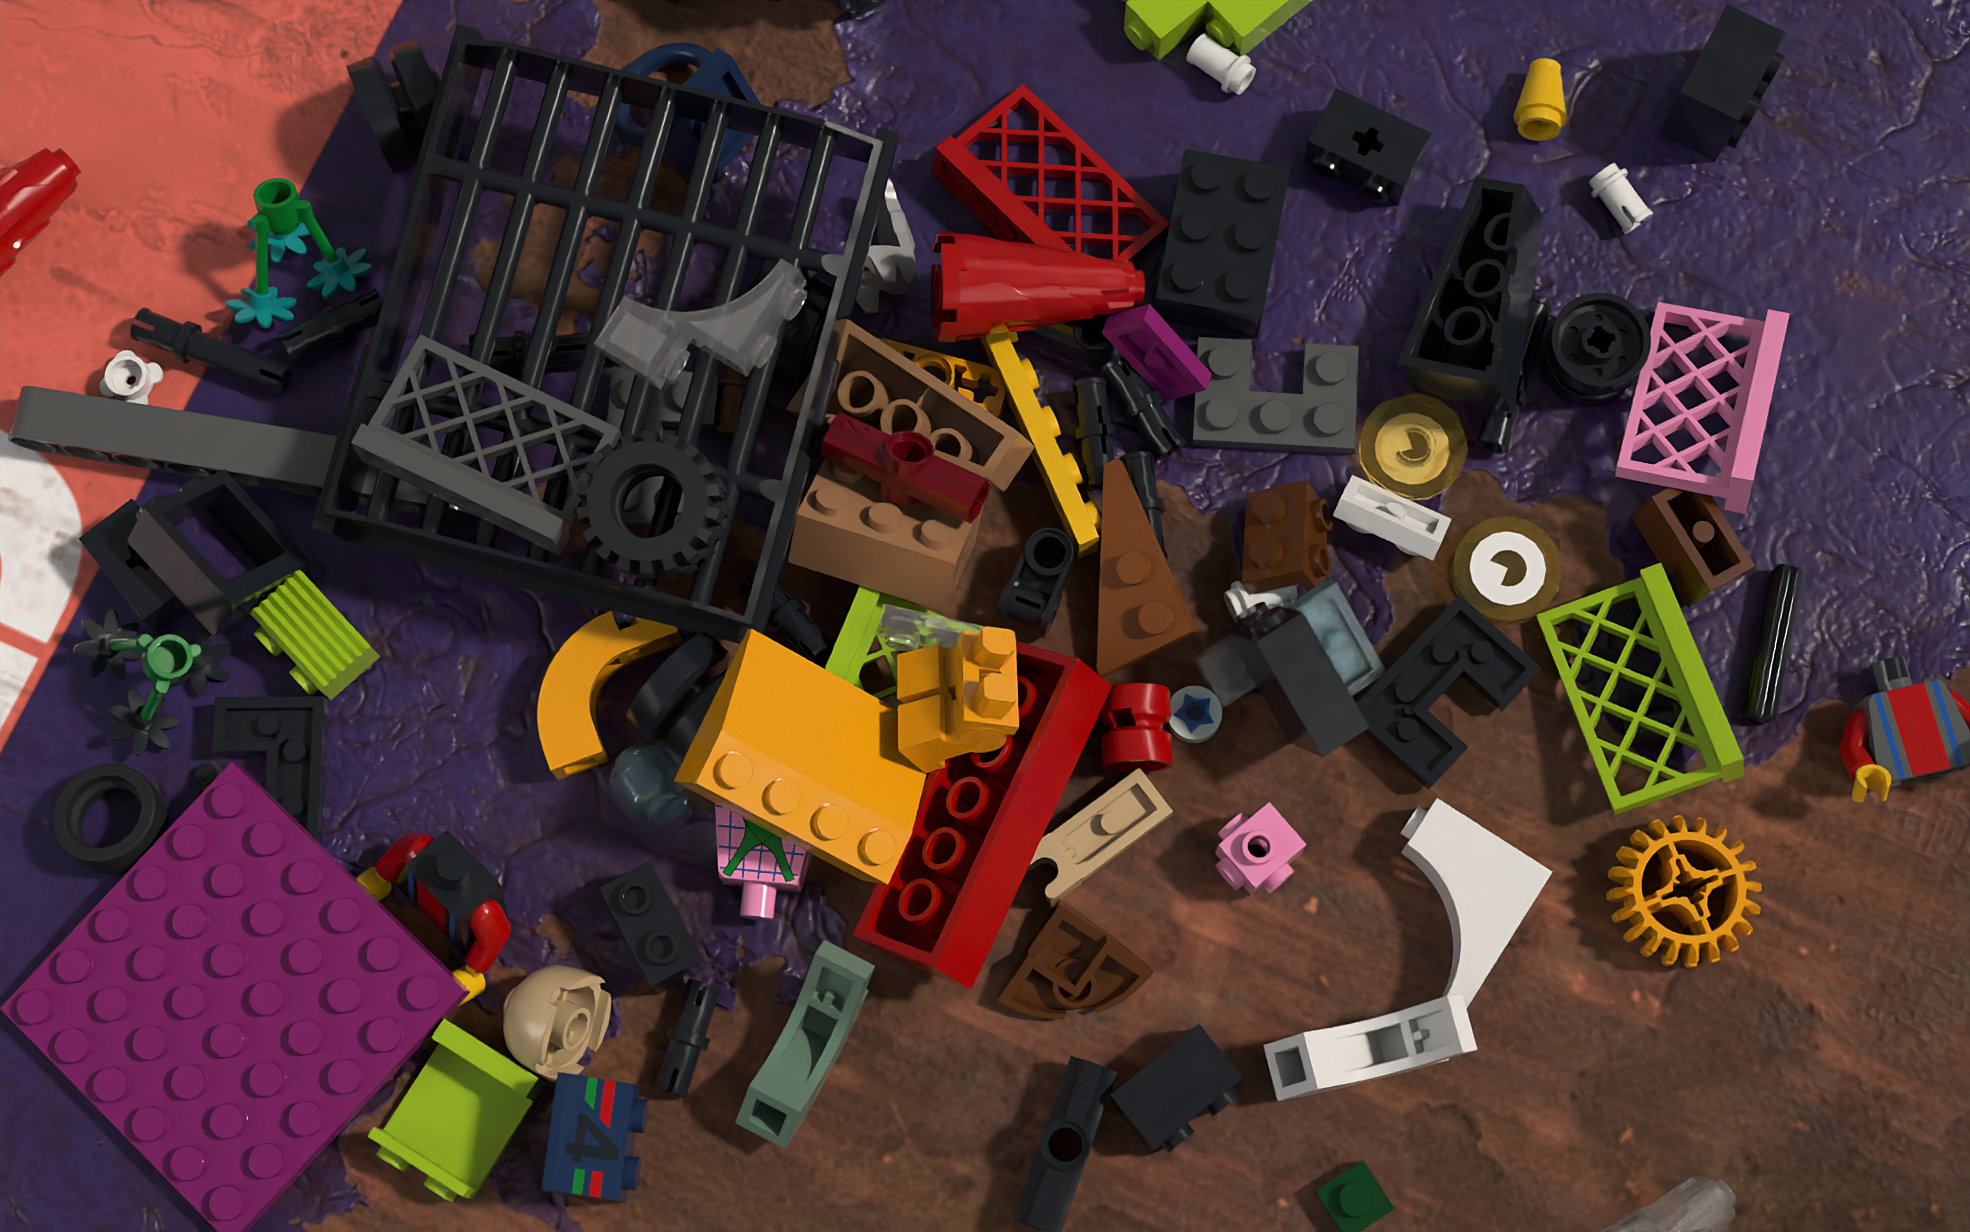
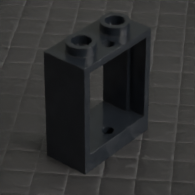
M225 469L205 479L201 476L194 477L185 483L177 493L165 499L162 496H156L147 501L137 511L135 517L138 521L127 540L131 547L213 636L251 617L250 613L253 608L258 607L261 601L267 599L269 594L275 592L278 586L283 585L286 579L293 576L294 572L301 570L305 573L311 563ZM207 510L258 567L227 583L176 528V525Z

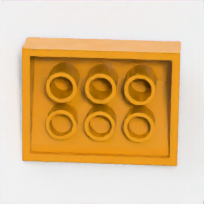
M748 629L674 781L862 881L888 885L912 834L927 773L923 772L898 751V710L754 629Z

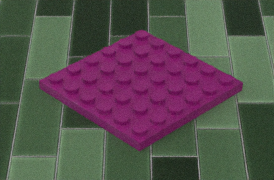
M231 762L0 1009L218 1232H248L438 1028L442 1020L446 1019L471 991L240 764Z

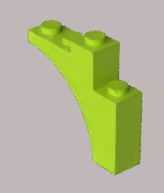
M1128 0L1125 7L1124 30L1130 41L1139 50L1144 51L1148 49L1159 61L1203 24H1206V30L1211 39L1225 48H1229L1234 54L1241 57L1246 55L1312 0Z

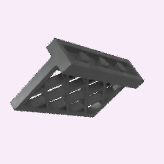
M420 334L369 425L361 424L351 444L361 461L560 556L571 537L569 529L577 516L576 507H582L583 500L577 496L579 483L587 484L589 475L583 472L577 482L574 472L585 469L590 461L597 465L604 457L599 450L608 443L614 448L621 436V431L619 428ZM428 354L448 364L453 380L420 389L416 374ZM456 368L468 373L469 375L459 378ZM483 382L498 388L502 404L470 413L463 392L464 388ZM412 383L414 392L405 394ZM456 391L464 416L432 425L425 401ZM506 392L519 398L508 401ZM418 403L425 428L401 435L386 427L395 410ZM535 405L548 412L552 424L551 428L520 437L512 412ZM506 415L514 439L482 449L474 424ZM555 415L569 422L558 425ZM468 427L475 452L453 459L441 454L436 436ZM583 429L602 437L592 455L573 461L569 459L562 438L564 435ZM556 438L564 463L532 473L524 448ZM429 439L432 449L418 442ZM518 450L525 476L503 483L491 478L485 460ZM479 463L482 473L468 466ZM568 474L573 491L563 510L560 511L542 502L535 484ZM530 487L532 497L519 491V489Z

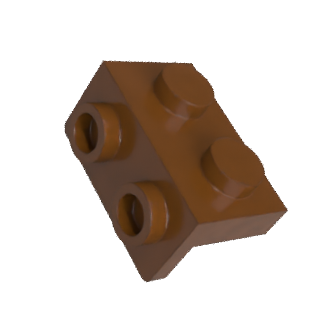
M1307 480L1247 493L1241 583L1250 595L1302 584L1312 599L1321 598L1325 595V576H1329L1331 573V560L1326 548L1327 531H1330L1333 527V517L1328 502L1325 499L1319 498Z

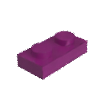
M1150 304L1107 317L1102 334L1152 389L1159 391L1164 402L1207 389L1212 373Z

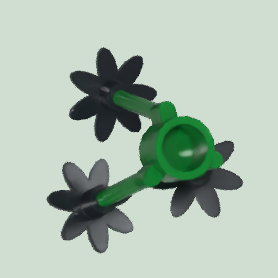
M109 609L104 617L103 627L91 619L82 620V627L92 640L83 641L73 649V652L77 655H94L88 671L91 677L98 676L109 665L116 678L123 679L126 675V666L123 658H142L141 664L144 673L149 679L154 681L153 689L146 703H144L143 698L136 690L130 689L127 694L129 708L121 705H111L107 708L109 715L122 722L111 731L110 738L122 740L132 736L133 753L139 756L146 749L148 739L161 749H168L170 747V741L162 730L177 727L180 720L175 716L160 714L165 704L164 693L169 689V686L177 687L190 678L195 694L203 696L207 685L206 675L219 681L228 680V673L215 661L223 659L230 654L232 648L227 644L209 647L212 634L205 627H202L198 632L194 642L188 634L179 629L174 631V635L159 636L155 640L148 634H142L139 638H133L138 633L140 625L138 623H130L119 628L117 612L114 609Z

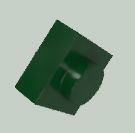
M1363 1160L1314 1191V1194L1339 1232H1361L1395 1209Z

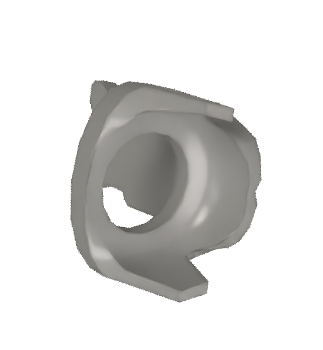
M890 179L887 182L876 222L880 245H872L869 248L865 267L869 271H863L855 299L864 314L878 312L880 290H885L892 295L906 293L912 287L917 277L914 254L915 243Z

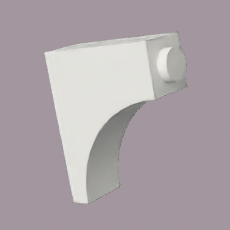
M1437 798L1428 811L1417 806L1400 833L1409 839L1401 854L1410 859L1429 878L1447 910L1453 936V960L1449 981L1442 997L1462 993L1467 1009L1552 874V871Z

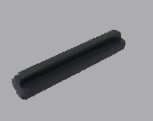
M1777 564L1771 572L1744 711L1747 719L1759 723H1771L1776 719L1804 577L1803 570L1796 566Z

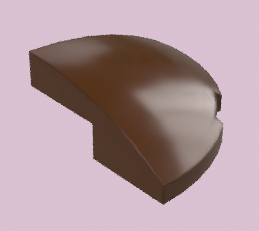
M1059 899L1014 966L997 996V1001L1018 1012L1047 1019H1064L1067 1010L1082 1009L1093 1006L1094 1011L1099 1013L1115 1006L1132 995L1150 977L1153 969L1101 927Z

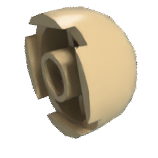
M563 965L546 966L527 976L508 994L504 1003V1036L506 1046L514 1058L532 1073L552 1082H557L558 1072L578 1075L585 1067L577 1064V1062L582 1058L587 1046L590 1051L597 1052L609 1024L611 996L609 992L601 990L600 986L605 981L600 976L583 969Z

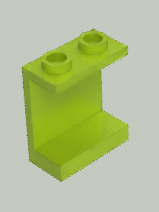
M443 1019L431 1037L439 1043L385 1128L373 1127L368 1137L382 1145L376 1155L403 1172L412 1164L429 1175L423 1185L448 1201L453 1202L457 1194L465 1198L474 1199L547 1082L460 1027Z

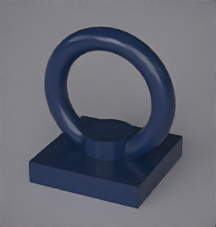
M666 44L642 54L624 70L648 77L655 71L669 65L689 64L698 69L684 83V86L761 104L733 57L719 48L712 53L708 49L696 44ZM621 103L614 129L626 142L635 147L642 148L647 128L638 125L633 120L629 104ZM674 115L664 151L688 185L705 123ZM731 129L726 130L712 182L755 135Z

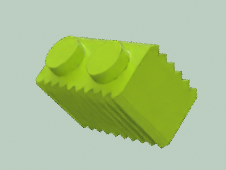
M301 570L294 572L292 577L286 579L283 585L278 586L275 592L269 594L268 598L261 601L259 606L253 608L250 613L261 625L254 632V635L275 657L285 651L296 663V666L289 673L311 696L320 690L332 700L380 657Z

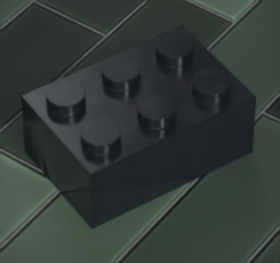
M1185 149L1154 307L1164 321L1258 338L1289 178V167Z

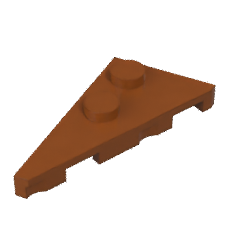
M1118 459L1104 464L1096 669L1099 676L1108 677L1198 633L1125 466Z

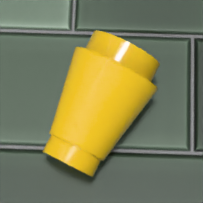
M1541 58L1532 61L1529 65V72L1527 73L1514 113V121L1518 125V131L1527 139L1535 141L1551 140L1560 134L1561 128L1567 122L1561 66L1555 60Z

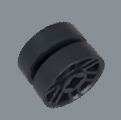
M1590 293L1577 297L1560 311L1543 343L1540 360L1546 382L1559 397L1578 406L1599 407L1618 400L1629 390L1648 359L1651 348V335L1648 324L1641 312L1633 304L1619 296L1609 293Z

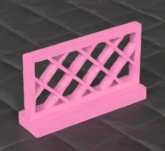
M1658 302L1650 331V353L1640 371L1615 476L1726 498L1724 510L1746 514L1790 313L1768 309L1766 320L1760 321ZM1664 323L1688 326L1695 335L1675 344L1663 330ZM1726 334L1748 337L1750 342L1749 345L1729 354L1717 339ZM1704 345L1717 360L1697 369L1685 354ZM1660 346L1663 350L1657 352L1658 347ZM1673 361L1685 376L1665 385L1653 369ZM1745 362L1744 368H1742L1739 364ZM1727 371L1740 386L1720 395L1707 379ZM1650 386L1653 391L1647 393ZM1695 386L1706 398L1707 402L1687 410L1675 395ZM1663 401L1676 417L1655 426L1643 410ZM1736 402L1733 410L1730 405ZM1718 412L1730 428L1710 437L1697 421ZM1685 427L1698 443L1677 452L1665 436ZM1638 428H1640L1643 432L1637 435ZM1650 443H1653L1666 458L1654 465L1631 460L1634 451ZM1726 444L1724 453L1720 447ZM1708 454L1721 469L1719 477L1695 473L1687 463Z

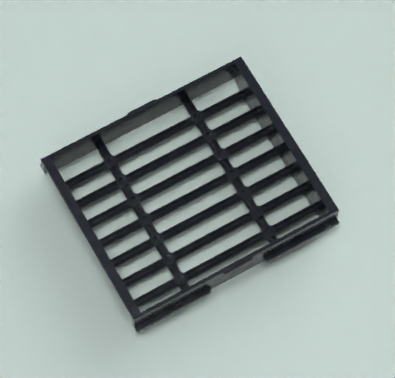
M457 24L405 204L411 210L372 343L365 344L361 353L311 528L353 544L629 616L655 621L698 634L707 632L714 638L741 644L748 629H754L764 635L811 464L809 457L816 432L821 431L840 365L837 355L847 319L851 317L894 162L900 133L878 128L876 137L872 138L826 120L509 42L485 40L478 29ZM483 69L491 70L494 72L468 162L457 160ZM515 77L546 84L521 175L489 168ZM568 90L599 97L574 188L542 181ZM621 103L652 110L626 202L595 194ZM674 115L705 123L680 215L648 207ZM727 129L759 136L733 228L701 221ZM780 142L812 149L787 242L755 234ZM833 155L868 163L843 256L808 247ZM451 181L461 183V187L417 339L421 334L438 343L440 341L482 192L490 190L514 196L469 353L470 358L486 366L490 365L535 205L542 203L567 210L519 378L520 382L537 390L541 386L587 220L594 216L620 223L569 405L590 414L640 234L647 229L674 236L621 422V436L632 433L636 438L641 437L694 245L703 243L727 249L676 436L680 437L688 445L691 443L694 447L700 432L747 259L755 256L781 263L725 466L711 463L717 470L719 478L724 482L727 491L724 498L725 502L729 505V518H724L722 525L727 531L723 541L716 539L712 549L716 553L710 560L706 561L702 558L698 561V570L695 571L688 599L655 591L659 578H652L650 582L639 580L636 577L634 585L602 577L606 560L597 554V550L589 543L586 547L581 569L577 571L548 563L551 551L530 542L526 557L494 549L500 527L482 518L479 519L473 543L442 536L441 533L450 503L430 493L419 529L388 522L400 479L380 469L366 516L355 514L369 464L360 460L351 441L362 423L367 426L369 425L394 381ZM807 269L835 276L837 279L780 481L749 473L746 470L800 274ZM428 354L416 374L420 389L427 387L435 359ZM485 382L463 389L470 413L491 407L479 404ZM412 383L405 394L414 392ZM442 395L425 401L429 414L449 419L464 416L458 395L457 398ZM418 403L397 409L391 430L401 435L413 432L418 414L421 413ZM535 406L512 412L520 437L551 428L552 424L550 421L532 417ZM506 415L474 424V426L503 432L501 443L514 439ZM468 427L446 433L441 454L452 459L463 456L470 435ZM585 429L562 436L570 461L576 460L581 453L592 455L602 439L601 436L585 431ZM620 438L618 439L615 447L622 444ZM557 439L542 442L557 446L552 467L563 464L564 461ZM518 450L497 457L491 478L502 483L515 478L520 460ZM568 474L547 481L542 502L560 511L563 510L570 486ZM664 476L647 538L660 536L669 531L674 525L683 489L677 481L670 477ZM742 494L775 502L744 616L709 606L738 499Z

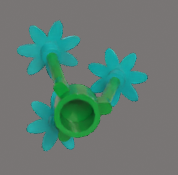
M284 178L269 179L259 184L254 190L253 197L258 213L247 221L248 228L255 232V238L250 242L249 249L256 254V287L252 290L242 288L241 295L243 299L226 301V306L228 309L238 312L235 315L237 323H248L256 318L259 326L263 329L270 327L272 319L284 322L293 320L294 315L289 309L296 305L297 300L292 297L277 298L278 289L276 287H268V247H270L272 261L278 263L282 260L286 247L295 254L305 255L307 249L300 238L310 235L323 254L324 259L314 263L313 267L320 275L311 279L307 283V287L312 290L323 288L321 294L325 299L331 298L336 294L340 285L347 291H355L357 286L354 278L369 274L373 268L371 264L363 263L367 257V250L365 248L354 252L349 257L346 250L342 247L338 248L336 252L333 250L313 215L311 203L306 200H299L295 184Z

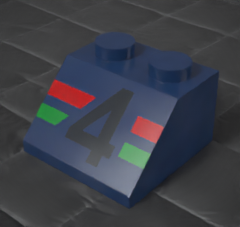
M558 1072L541 1190L563 1196L626 1203L628 1190L636 1191L640 1178L641 1157L633 1156L636 1133L644 1134L648 1118L649 1102L648 1099H640L641 1088L635 1084Z

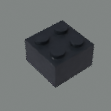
M1727 4L1658 134L1714 162L1725 145L1735 149L1745 129H1747L1755 115L1766 89L1771 84L1785 58V55L1776 50L1786 32Z

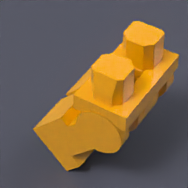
M986 626L981 629L980 633L961 631L957 638L956 646L943 649L937 644L897 654V699L903 703V705L898 706V751L923 772L928 773L944 768L946 759L965 753H984L997 750L1006 743V734L1014 735L1019 728L1015 632L1011 629Z

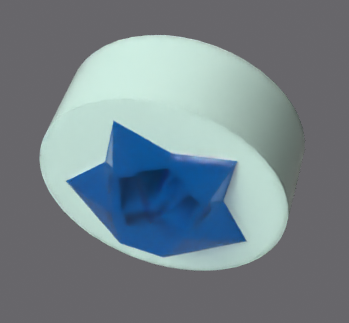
M1187 686L1172 696L1171 720L1167 724L1177 738L1188 743H1200L1208 740L1216 733L1222 719V707L1219 699L1212 691L1202 686Z

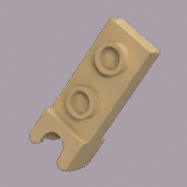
M1139 767L1052 833L1045 835L1041 839L1027 871H1031L1041 864H1050L1056 868L1058 872L1056 879L1045 889V899L1048 904L1053 905L1080 886L1082 881L1086 880L1172 816L1173 810Z

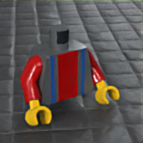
M1896 656L1872 664L1871 667L1879 693L1866 696L1854 705V711L1847 717L1838 748V755L1850 779L1854 782L1852 790L1854 802L1863 803L1865 795L1872 792H1877L1880 800L1886 801L1889 788L1968 770L1970 768V704L1956 691L1949 690L1942 679L1913 685L1904 656Z

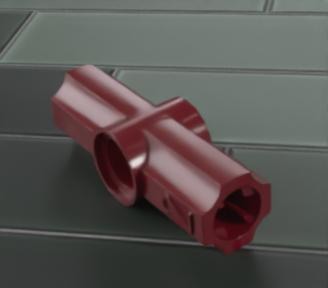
M839 412L830 423L829 429L822 440L820 455L877 481L878 492L891 503L912 505L921 501L972 524L980 514L989 493L991 481L934 455V447L930 440L922 434L913 431H899L889 435Z

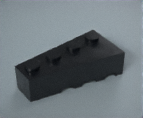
M1476 177L1396 363L1418 393L1514 413L1544 216L1524 184Z

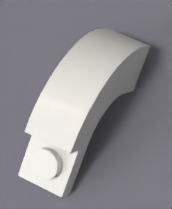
M1462 993L1445 996L1384 1016L1338 1027L1303 1032L1263 1045L1277 1101L1322 1093L1448 1061L1449 1058L1477 1050Z

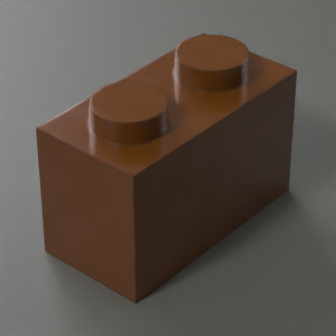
M1669 487L1652 496L1631 516L1688 609L1733 585L1755 567L1752 559L1711 495Z

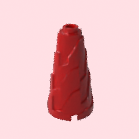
M44 148L31 157L18 162L11 168L4 167L0 169V277L15 264V256L51 223L50 217L60 209L61 204L77 188L78 183L75 177L81 171L68 154L60 148L54 153Z
M954 231L936 232L934 236L932 253H941V265L931 264V312L933 330H938L935 335L937 342H954L974 339L989 334L1026 331L1056 323L1091 319L1093 316L1121 313L1133 309L1134 303H1143L1144 273L1142 270H1135L1133 262L1096 258L1085 253L1069 252L1044 245L1002 241L974 234L955 233Z

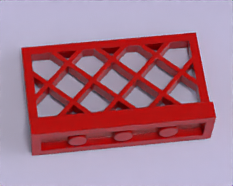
M1024 84L1008 95L956 139L950 135L935 147L931 174L999 240L1044 245L1081 253V245L1110 247V259L1133 262L1169 230L1170 223ZM1022 105L1037 119V131L1007 129V116ZM1000 122V128H993ZM977 140L1000 141V161L979 160L967 148ZM1007 142L1036 143L1037 164L1007 162ZM1044 144L1064 145L1073 153V166L1044 164ZM994 174H1000V179H998ZM1007 174L1036 176V197L1015 195L1007 187ZM1044 177L1073 178V199L1044 197ZM1081 179L1101 180L1110 188V201L1081 199ZM1044 210L1073 211V232L1053 231L1044 223ZM1081 212L1110 214V234L1081 233ZM1118 214L1138 215L1151 228L1141 236L1118 235ZM1067 244L1073 245V250ZM1118 247L1126 248L1118 255Z

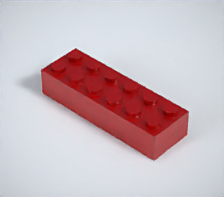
M1016 641L1019 728L1014 735L1006 734V743L997 750L984 753L969 752L945 760L944 768L929 772L923 786L912 834L888 885L876 884L852 935L891 960L972 990L1112 687V685L1078 658Z

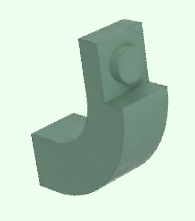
M826 940L823 941L815 953L799 998L782 1034L748 1087L735 1122L736 1124L784 1149L787 1148L819 1095L845 1045L868 994L866 988L875 965Z

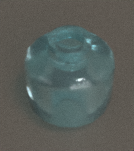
M635 745L624 750L617 757L615 767L608 781L612 796L627 817L640 826H666L679 818L688 805L687 799L691 790L674 781L679 769L662 754L663 746L647 745L643 747Z

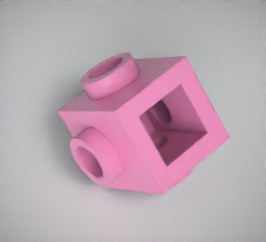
M1269 802L1250 819L1244 812L1240 813L1218 832L1223 841L1218 845L1215 852L1221 860L1215 866L1227 883L1236 891L1243 886L1252 896L1263 886L1268 893H1271L1295 872L1289 864L1302 854L1307 844ZM1257 848L1263 853L1264 857H1254L1248 849Z

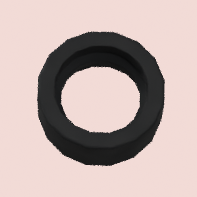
M104 763L85 769L70 780L57 798L52 817L55 836L65 851L80 865L97 874L119 875L128 872L167 831L169 824L166 801L155 786L135 769L124 764ZM128 791L134 794L140 801L142 808L139 821L130 835L118 844L105 848H95L89 845L82 837L81 829L84 817L91 806L103 796L113 792Z

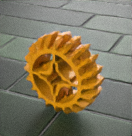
M1681 815L1674 816L1670 820L1669 831L1659 819L1652 821L1648 825L1650 837L1640 830L1635 831L1629 837L1634 849L1622 846L1615 854L1618 860L1626 867H1612L1608 871V877L1611 880L1623 884V887L1611 889L1606 893L1608 901L1623 902L1624 908L1612 914V920L1614 923H1621L1629 919L1633 925L1632 928L1625 932L1623 938L1627 942H1631L1642 935L1646 941L1641 947L1640 953L1645 957L1652 955L1658 946L1662 947L1661 961L1666 966L1674 964L1679 951L1685 968H1693L1698 964L1699 953L1708 964H1712L1720 959L1718 947L1727 953L1737 950L1739 945L1734 934L1746 937L1753 930L1750 923L1742 916L1754 917L1760 913L1761 909L1756 902L1746 899V896L1757 894L1762 890L1761 883L1746 881L1744 875L1756 869V862L1747 860L1740 864L1735 857L1744 849V843L1737 841L1727 848L1722 844L1726 837L1727 829L1719 826L1710 836L1705 835L1707 828L1706 820L1700 817L1693 821L1689 832L1686 822ZM1676 849L1688 850L1702 856L1715 869L1709 871L1695 869L1689 864L1685 854L1678 855ZM1657 853L1662 864L1657 868L1661 878L1660 888L1653 894L1643 898L1641 886L1643 872L1649 859L1653 854ZM1702 883L1706 884L1695 891L1694 895L1689 899L1687 897L1677 898L1674 896L1662 900L1679 884L1681 887L1689 885L1694 887ZM1724 886V911L1720 921L1711 931L1706 919L1711 915L1707 905L1708 895L1716 888ZM1658 912L1672 913L1678 918L1683 929L1689 928L1692 935L1679 934L1665 928L1656 921L1652 914Z

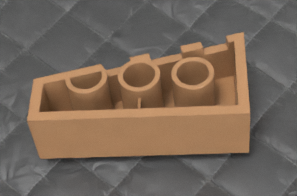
M847 319L837 355L840 365L822 429L828 431L832 420L841 412L889 435L899 431H913L922 434L933 444L934 455L987 478V480L991 481V488L1005 492L1035 447L1021 433ZM810 374L786 407L796 417H799Z

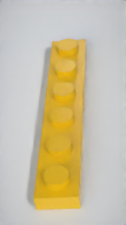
M1017 332L989 334L979 337L992 368L1001 374L1005 382L1006 399L1022 435L1035 447L1031 455L1066 533L1072 541L1078 559L1098 551V533L1101 532L1102 519L1092 500L1086 503L1082 500L1076 486L1083 482L1077 463L1071 453L1062 455L1055 440V437L1061 435L1057 419L1049 405L1040 407L1033 391L1040 388L1034 368L1028 358L1019 360L1012 343L1018 341Z

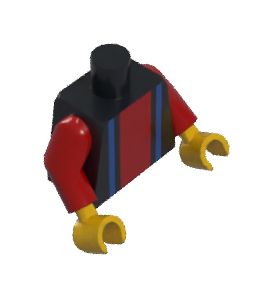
M447 830L436 839L429 834L420 832L407 833L375 863V867L368 868L357 876L356 879L378 901L390 893L391 882H395L397 888L465 956L466 965L451 972L471 991L459 1004L461 1005L483 993L486 986L483 973L490 970L509 938L511 924L509 923L503 889L498 880Z

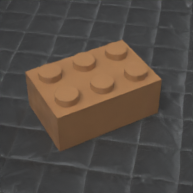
M825 458L797 511L788 562L945 612L974 547L983 506L980 514L970 524L921 501L912 505L891 503L878 492L877 481Z

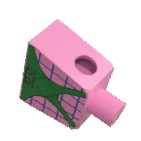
M715 803L719 878L724 885L743 887L740 917L751 920L772 921L776 890L801 892L812 854Z

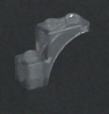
M780 259L768 276L751 291L736 300L712 309L696 312L664 311L642 305L624 296L594 342V345L603 355L658 389L662 388L667 378L674 381L680 375L690 356V352L686 350L690 343L747 377L754 366L761 368L770 358L777 344V339L773 335L783 319L786 318L791 321L801 309L807 297V291L803 289L807 282L800 269Z

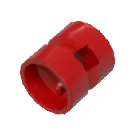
M1150 683L1112 685L1099 713V722L1108 727V732L1100 737L1101 769L1116 773H1132L1140 767L1143 773L1166 770L1173 766L1172 735L1163 730V725L1171 720L1170 688Z

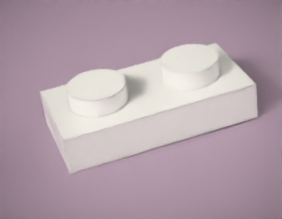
M1354 475L1351 476L1333 514L1334 517L1345 521L1350 528L1358 532L1375 534L1395 543L1401 551L1407 554L1421 555L1430 560H1434L1452 520Z

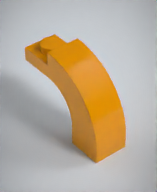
M609 611L586 623L563 644L547 669L539 693L537 723L542 748L550 771L558 780L610 761L596 719L597 702L600 693L609 678L622 667L683 644L684 642L677 627L634 617L629 621L630 627L621 630L612 611Z

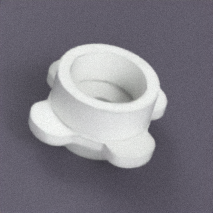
M121 351L108 364L105 370V378L100 381L99 389L102 395L109 399L116 397L122 401L148 405L149 400L147 396L153 386L162 381L163 371L156 363H144L132 351ZM134 376L136 378L135 383L128 385L127 379Z

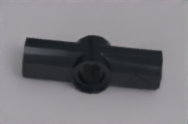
M1070 1056L1047 1124L1041 1134L1040 1143L1013 1220L1043 1232H1062L1117 1072L1091 1061ZM1063 1130L1076 1134L1082 1145L1079 1156L1068 1162L1055 1159L1048 1147L1051 1137Z

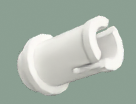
M1203 33L1196 39L1186 58L1189 63L1196 65L1222 84L1221 89L1225 93L1233 91L1238 95L1241 94L1251 83L1256 72V68L1250 65V57L1247 55L1237 56L1215 42L1206 33Z
M1613 163L1589 181V184L1594 189L1591 195L1593 198H1601L1623 228V232L1627 234L1640 226V221H1646L1654 213L1651 209L1647 208L1625 178L1629 174L1625 168L1620 170Z
M1236 581L1231 583L1230 590L1224 592L1226 606L1235 622H1237L1236 617L1241 612L1257 603L1265 602L1267 606L1271 603L1278 605L1287 600L1297 598L1295 585L1250 595L1243 584Z

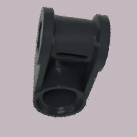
M1047 527L1037 530L1030 536L1014 573L1011 574L1002 591L995 610L994 619L1003 621L1006 618L1035 629L1036 636L1043 639L1047 637L1059 610L1064 589L1074 566L1073 544L1066 533L1056 528ZM1045 546H1055L1062 550L1065 558L1055 568H1044L1035 561V554Z

